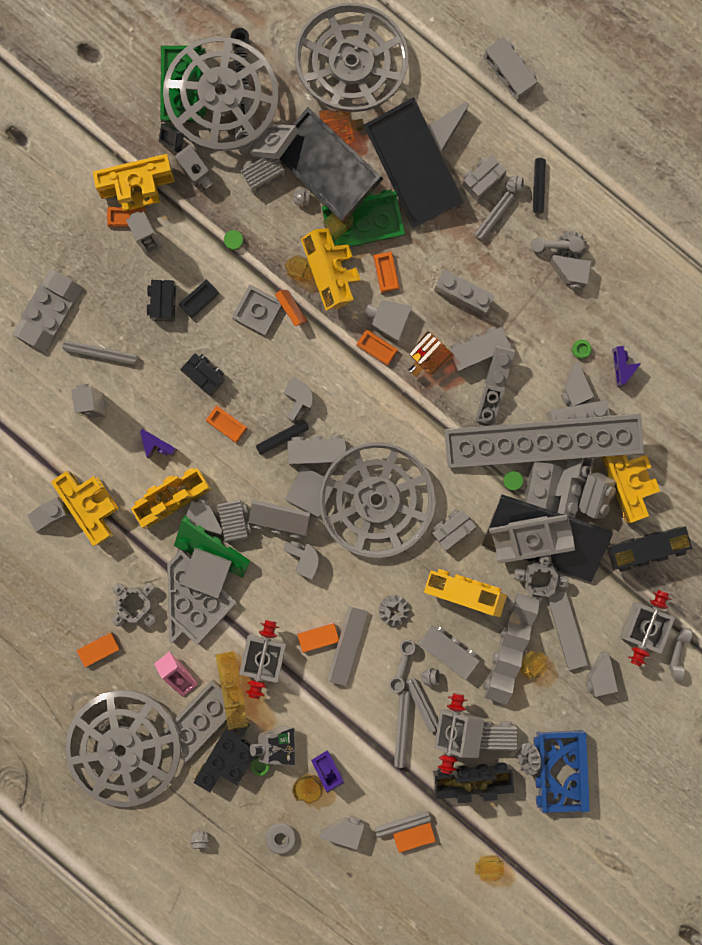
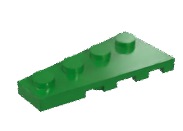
M184 516L174 546L192 555L194 549L198 548L230 560L232 564L229 572L243 578L250 560L233 548L225 547L220 539L216 536L212 538L204 532L205 529L200 525L196 527L189 522L190 519L187 516Z

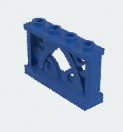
M583 730L536 732L537 737H534L533 743L538 749L541 758L538 776H535L536 788H539V796H536L537 808H540L542 813L590 812L586 732ZM560 738H575V741L563 746ZM554 739L558 742L560 748L556 750L555 746L551 745L552 749L546 751L544 745L547 740ZM566 753H568L569 757L574 754L575 760L570 762L566 757ZM544 756L549 758L546 763H544ZM561 757L568 766L577 770V773H573L566 778L563 786L550 774L551 768ZM545 779L548 781L550 786L546 787ZM575 780L577 782L576 787H571L570 785V790L567 789L570 781ZM552 792L554 794L552 799L557 798L559 793L562 795L558 803L550 804L547 801V794ZM566 797L578 800V804H564Z

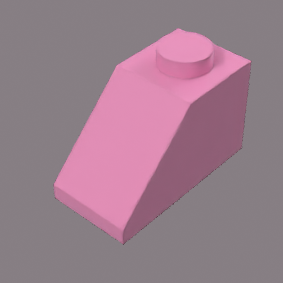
M168 652L155 663L161 678L182 697L198 685L183 664L172 653Z

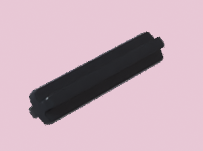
M536 158L534 162L532 211L535 214H542L544 212L546 160L544 158Z
M302 420L257 444L256 449L262 455L287 442L292 437L307 431L309 426L305 420Z

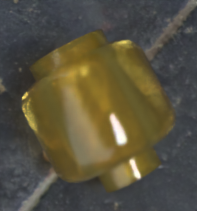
M295 255L287 260L285 269L289 278L304 283L313 277L307 258Z
M535 651L528 652L522 659L521 673L529 680L532 678L535 680L539 679L548 669L546 662L548 658L540 651L538 653Z
M483 855L479 858V862L475 863V873L479 875L483 882H497L504 876V862L497 855Z

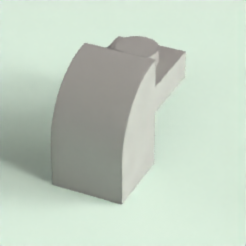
M293 376L283 393L296 401L287 415V419L295 422L296 419L300 420L305 411L302 409L303 407L311 410L313 396L308 385Z
M291 541L290 544L286 543L283 550L300 557L295 572L313 579L319 565L317 551L308 543L304 550L301 549L302 545Z

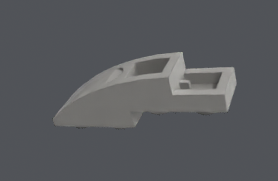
M496 345L483 387L476 421L491 425L495 424L515 350Z
M595 457L569 459L555 494L556 497L561 499L558 513L567 514L569 517L575 518L582 491L581 487L582 484H586L588 474H592Z

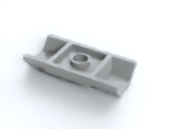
M50 269L27 305L21 320L12 334L46 353L84 288L57 271Z
M567 514L549 518L547 516L508 523L506 526L489 528V532L494 540L498 564L575 550L573 532Z

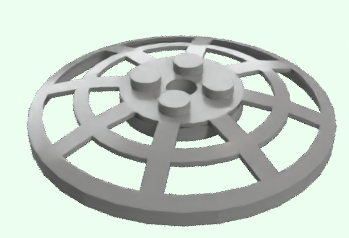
M361 3L336 4L319 11L302 28L295 46L296 71L304 88L321 104L343 112L367 111L385 103L400 88L408 68L407 43L398 25L382 11ZM356 12L365 14L362 25H338L335 14ZM372 17L385 24L395 37L385 43L378 33L369 28ZM325 18L328 19L331 29L326 31L318 39L317 43L306 39L308 33L315 25ZM349 30L359 31L356 39H344L341 32ZM366 34L372 37L379 46L371 50L364 42ZM334 35L337 43L331 51L322 47L324 42ZM398 44L402 54V69L400 73L390 71L391 58L389 49ZM302 46L313 51L312 67L314 72L304 75L300 61ZM383 53L385 68L373 67L374 57ZM318 54L329 58V68L318 69ZM348 58H354L356 60V63L350 65L346 62V60ZM370 74L381 77L374 86L368 89L364 80ZM333 75L339 80L337 88L334 89L328 85L323 78ZM386 79L397 80L393 89L384 98L376 102L372 93L378 90ZM318 80L327 91L334 94L331 101H326L317 95L307 82ZM347 84H357L361 92L345 93L344 89ZM341 97L348 99L365 97L369 105L346 107L340 106L338 103Z
M211 37L194 42L175 57L165 76L163 97L169 119L178 131L184 133V137L187 140L205 149L229 151L245 147L264 134L276 113L278 86L270 64L251 45L229 37ZM224 42L223 51L209 52L199 56L193 50L197 46L206 43ZM232 43L248 49L260 60L250 65L242 57L230 53ZM187 54L193 62L185 70L182 80H170L175 66ZM221 57L220 67L210 69L204 62L210 58ZM229 58L241 63L245 68L238 73L229 69ZM198 66L203 72L199 82L187 81L190 73ZM264 66L271 79L272 96L261 93L260 80L256 71ZM250 74L255 84V92L245 90L242 79ZM218 87H224L226 93L218 95L215 90ZM169 88L180 89L181 100L186 111L178 118L175 116L170 104ZM186 89L198 91L199 101L192 106L189 105ZM243 98L253 99L254 102L250 110L244 115L239 108ZM260 101L271 104L266 119L258 129L254 130L249 120L255 114ZM204 107L213 113L212 123L202 119L196 113ZM231 112L238 119L232 123L220 124L221 115ZM192 118L199 125L211 129L210 141L193 135L184 128L183 124ZM243 126L248 134L247 137L234 142L218 143L219 131L232 130Z
M382 442L364 443L341 454L328 468L322 480L319 495L320 513L330 535L345 549L357 555L371 558L390 557L414 545L427 530L435 505L434 487L424 465L409 451L399 446ZM369 448H386L391 450L387 460L372 459L363 461L359 451ZM400 453L411 460L422 475L411 479L405 470L395 464L398 454ZM353 455L357 465L347 471L341 482L331 479L332 472L346 457ZM383 465L385 467L381 476L370 477L366 466ZM359 470L363 481L357 487L346 484L348 479ZM391 470L397 471L406 482L395 486L388 480ZM424 482L428 491L426 514L415 510L417 497L414 486ZM327 485L338 489L336 495L338 513L330 517L327 516L325 507ZM407 489L410 491V507L399 504V493ZM343 491L353 494L354 505L343 509L342 505ZM374 494H379L382 497V501L377 505L371 502V497ZM396 511L406 514L403 521L393 528L390 518ZM358 512L364 519L361 529L354 526L347 517ZM414 517L423 521L417 532L409 540L401 544L396 534L407 526L411 518ZM342 519L343 523L358 535L355 546L341 538L332 527V524ZM371 522H383L387 532L369 533L368 530ZM389 537L394 547L382 551L362 549L366 538L384 539Z
M114 690L93 698L78 711L68 729L65 752L69 770L76 783L84 792L93 799L107 805L130 807L148 802L168 786L178 769L181 758V741L177 725L171 714L157 700L134 690ZM130 697L144 702L145 705L139 713L128 709H116L114 698ZM106 700L107 712L96 717L90 724L81 718L90 707ZM152 708L163 717L171 734L159 737L154 725L146 718ZM117 716H128L135 720L130 727L119 726ZM109 718L111 729L106 733L101 734L94 729L102 720ZM141 724L145 725L153 739L143 741L137 732ZM77 725L85 732L81 742V755L71 757V738L73 730ZM89 736L98 741L97 752L87 754V742ZM173 742V761L169 773L158 769L162 754L161 745ZM118 745L125 747V755L117 753L116 748ZM155 747V758L153 765L145 762L143 758L145 749ZM100 761L101 765L105 768L100 777L93 771L89 762ZM83 763L88 774L97 782L92 791L80 780L73 764ZM137 767L148 772L139 781L132 782L130 772ZM111 773L122 774L125 785H115L106 781ZM152 776L164 780L152 793L138 799L135 789L145 784ZM103 787L114 791H127L130 801H111L100 797L99 794Z

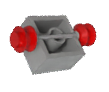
M658 590L657 593L653 592L655 599L650 600V603L655 606L653 608L633 602L620 638L635 643L640 647L631 648L634 654L633 656H628L631 659L630 663L642 667V664L647 665L644 659L645 657H650L649 653L645 651L646 648L662 654L675 617L661 612V609L669 608L666 605L667 600H672L668 598V593Z
M265 620V623H260L264 626L263 630L259 631L263 637L251 634L247 636L239 675L254 678V680L247 682L251 686L250 690L245 691L249 694L248 697L253 699H260V696H265L262 693V688L267 686L261 682L262 680L275 683L279 681L287 642L273 639L278 636L274 632L280 626H277V622L272 620Z
M453 693L452 696H448L452 700L451 704L447 705L450 710L440 709L434 748L446 752L439 757L442 760V765L437 766L441 769L442 773L452 774L453 771H457L453 767L454 763L458 762L454 755L462 758H478L485 718L464 713L463 711L466 708L463 706V702L468 701V699H465L464 695L459 693Z

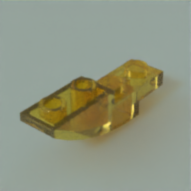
M235 652L215 654L228 730L248 727Z

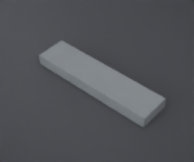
M565 590L554 593L547 597L567 668L568 670H573L586 666L588 664Z
M349 606L327 681L347 685L368 611Z

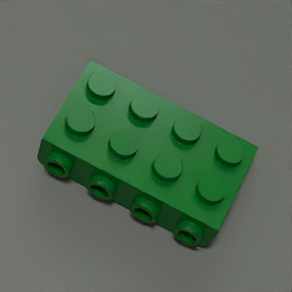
M202 45L193 49L199 56L206 54V48H203ZM161 46V122H171L163 97L166 73L175 57L187 46ZM187 54L175 66L170 80H182L185 70L193 62ZM198 66L190 73L187 81L199 82L203 72ZM169 88L170 104L175 116L178 118L186 111L181 100L180 89ZM186 89L189 105L192 106L199 101L198 91ZM203 107L196 114L203 119V116H206V109ZM190 118V119L187 120L186 122H195V121H194L192 118Z
M384 190L378 195L371 193L345 223L326 205L322 207L325 227L329 228L335 246L349 245L350 248L405 236L396 191Z

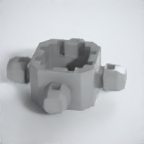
M551 555L540 556L539 561H531L528 563L526 571L524 569H516L513 576L516 581L523 582L524 580L526 590L531 594V598L540 600L539 605L542 603L543 596L549 597L555 593L556 586L558 588H566L569 583V579L566 576L559 575L558 577L557 569L551 563ZM541 570V572L547 573L549 571L551 574L550 583L548 582V585H544V587L537 584L535 586L532 585L531 580L534 572Z
M117 583L112 588L116 596H120L116 601V610L119 613L112 620L117 627L123 625L126 620L128 622H138L143 619L142 622L150 627L156 622L155 616L152 613H148L153 608V600L149 595L152 596L157 589L152 583L143 587L144 590L140 587H131L126 591V587L121 583ZM132 593H136L146 604L136 617L132 616L123 605L124 601Z

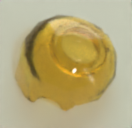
M310 773L301 775L292 788L295 799L297 801H304L306 804L319 801L324 792V786L320 778Z

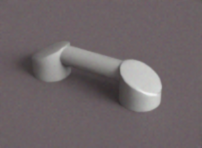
M537 237L531 242V249L536 254H541L546 249H570L572 253L580 254L585 248L583 240L578 237H573L570 241H544L543 238Z
M683 628L674 640L669 669L674 681L682 682L685 669L682 666H678L682 643L689 644L692 638V629Z
M407 639L400 644L402 657L396 677H393L389 682L390 690L395 693L401 692L405 687L403 677L410 655L416 650V645L412 640Z

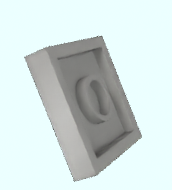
M270 124L264 134L253 144L249 153L252 157L280 159L299 130L295 125Z
M249 285L232 319L266 336L282 305L277 298Z
M302 466L285 500L319 517L321 514L319 495L324 476ZM328 485L325 491V505L334 489Z
M195 548L182 585L218 599L232 561Z

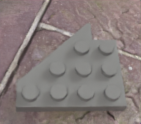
M180 550L167 564L169 642L172 644L183 632L198 645L237 601L223 588L217 599L182 585L191 560L183 550Z

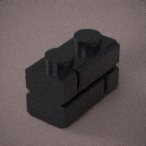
M151 280V285L147 287V295L150 297V304H147V316H150L152 321L174 322L176 304L175 281Z
M194 353L180 370L211 397L225 382V379L222 377L224 373L218 367L213 369L208 364L210 360L203 354L198 356Z

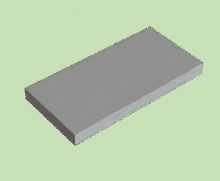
M214 679L174 719L180 734L181 759L186 763L240 707ZM169 727L159 737L171 734ZM173 742L166 743L174 751Z

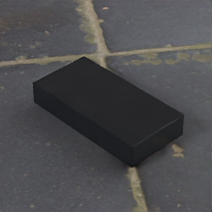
M161 123L159 143L174 152L179 153L182 151L184 133L169 124Z
M206 279L178 305L193 319L220 294Z

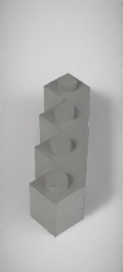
M517 593L515 600L511 599L508 611H510L508 619L500 632L501 641L497 652H494L491 663H493L489 678H486L484 682L485 698L505 705L509 702L513 694L515 678L521 668L523 652L530 640L531 627L538 615L540 600Z

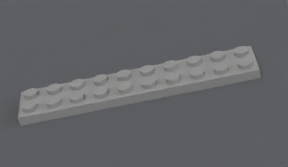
M641 413L444 430L448 468L644 453Z

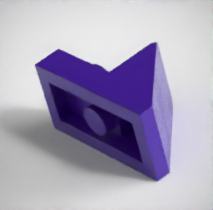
M617 346L612 349L617 387L626 384L641 364H626L628 362V352L624 349V346Z
M144 429L140 431L148 459L152 457L157 447H159L158 452L167 457L169 454L174 456L178 449Z
M328 750L311 760L327 793L344 784L343 775L338 770Z

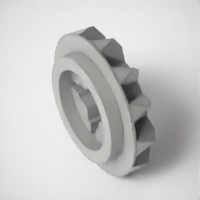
M576 231L563 233L557 241H570L573 237H578L583 240L585 248L580 254H574L570 249L566 251L567 249H556L559 256L580 259L587 249L586 240L582 234Z
M391 595L384 598L380 603L379 615L384 623L398 626L408 619L410 610L404 598ZM399 603L397 610L401 615L394 614L389 618L391 611L387 606L394 608Z
M531 743L522 744V747L518 748V764L521 765V771H525L526 775H534L541 766L539 751Z

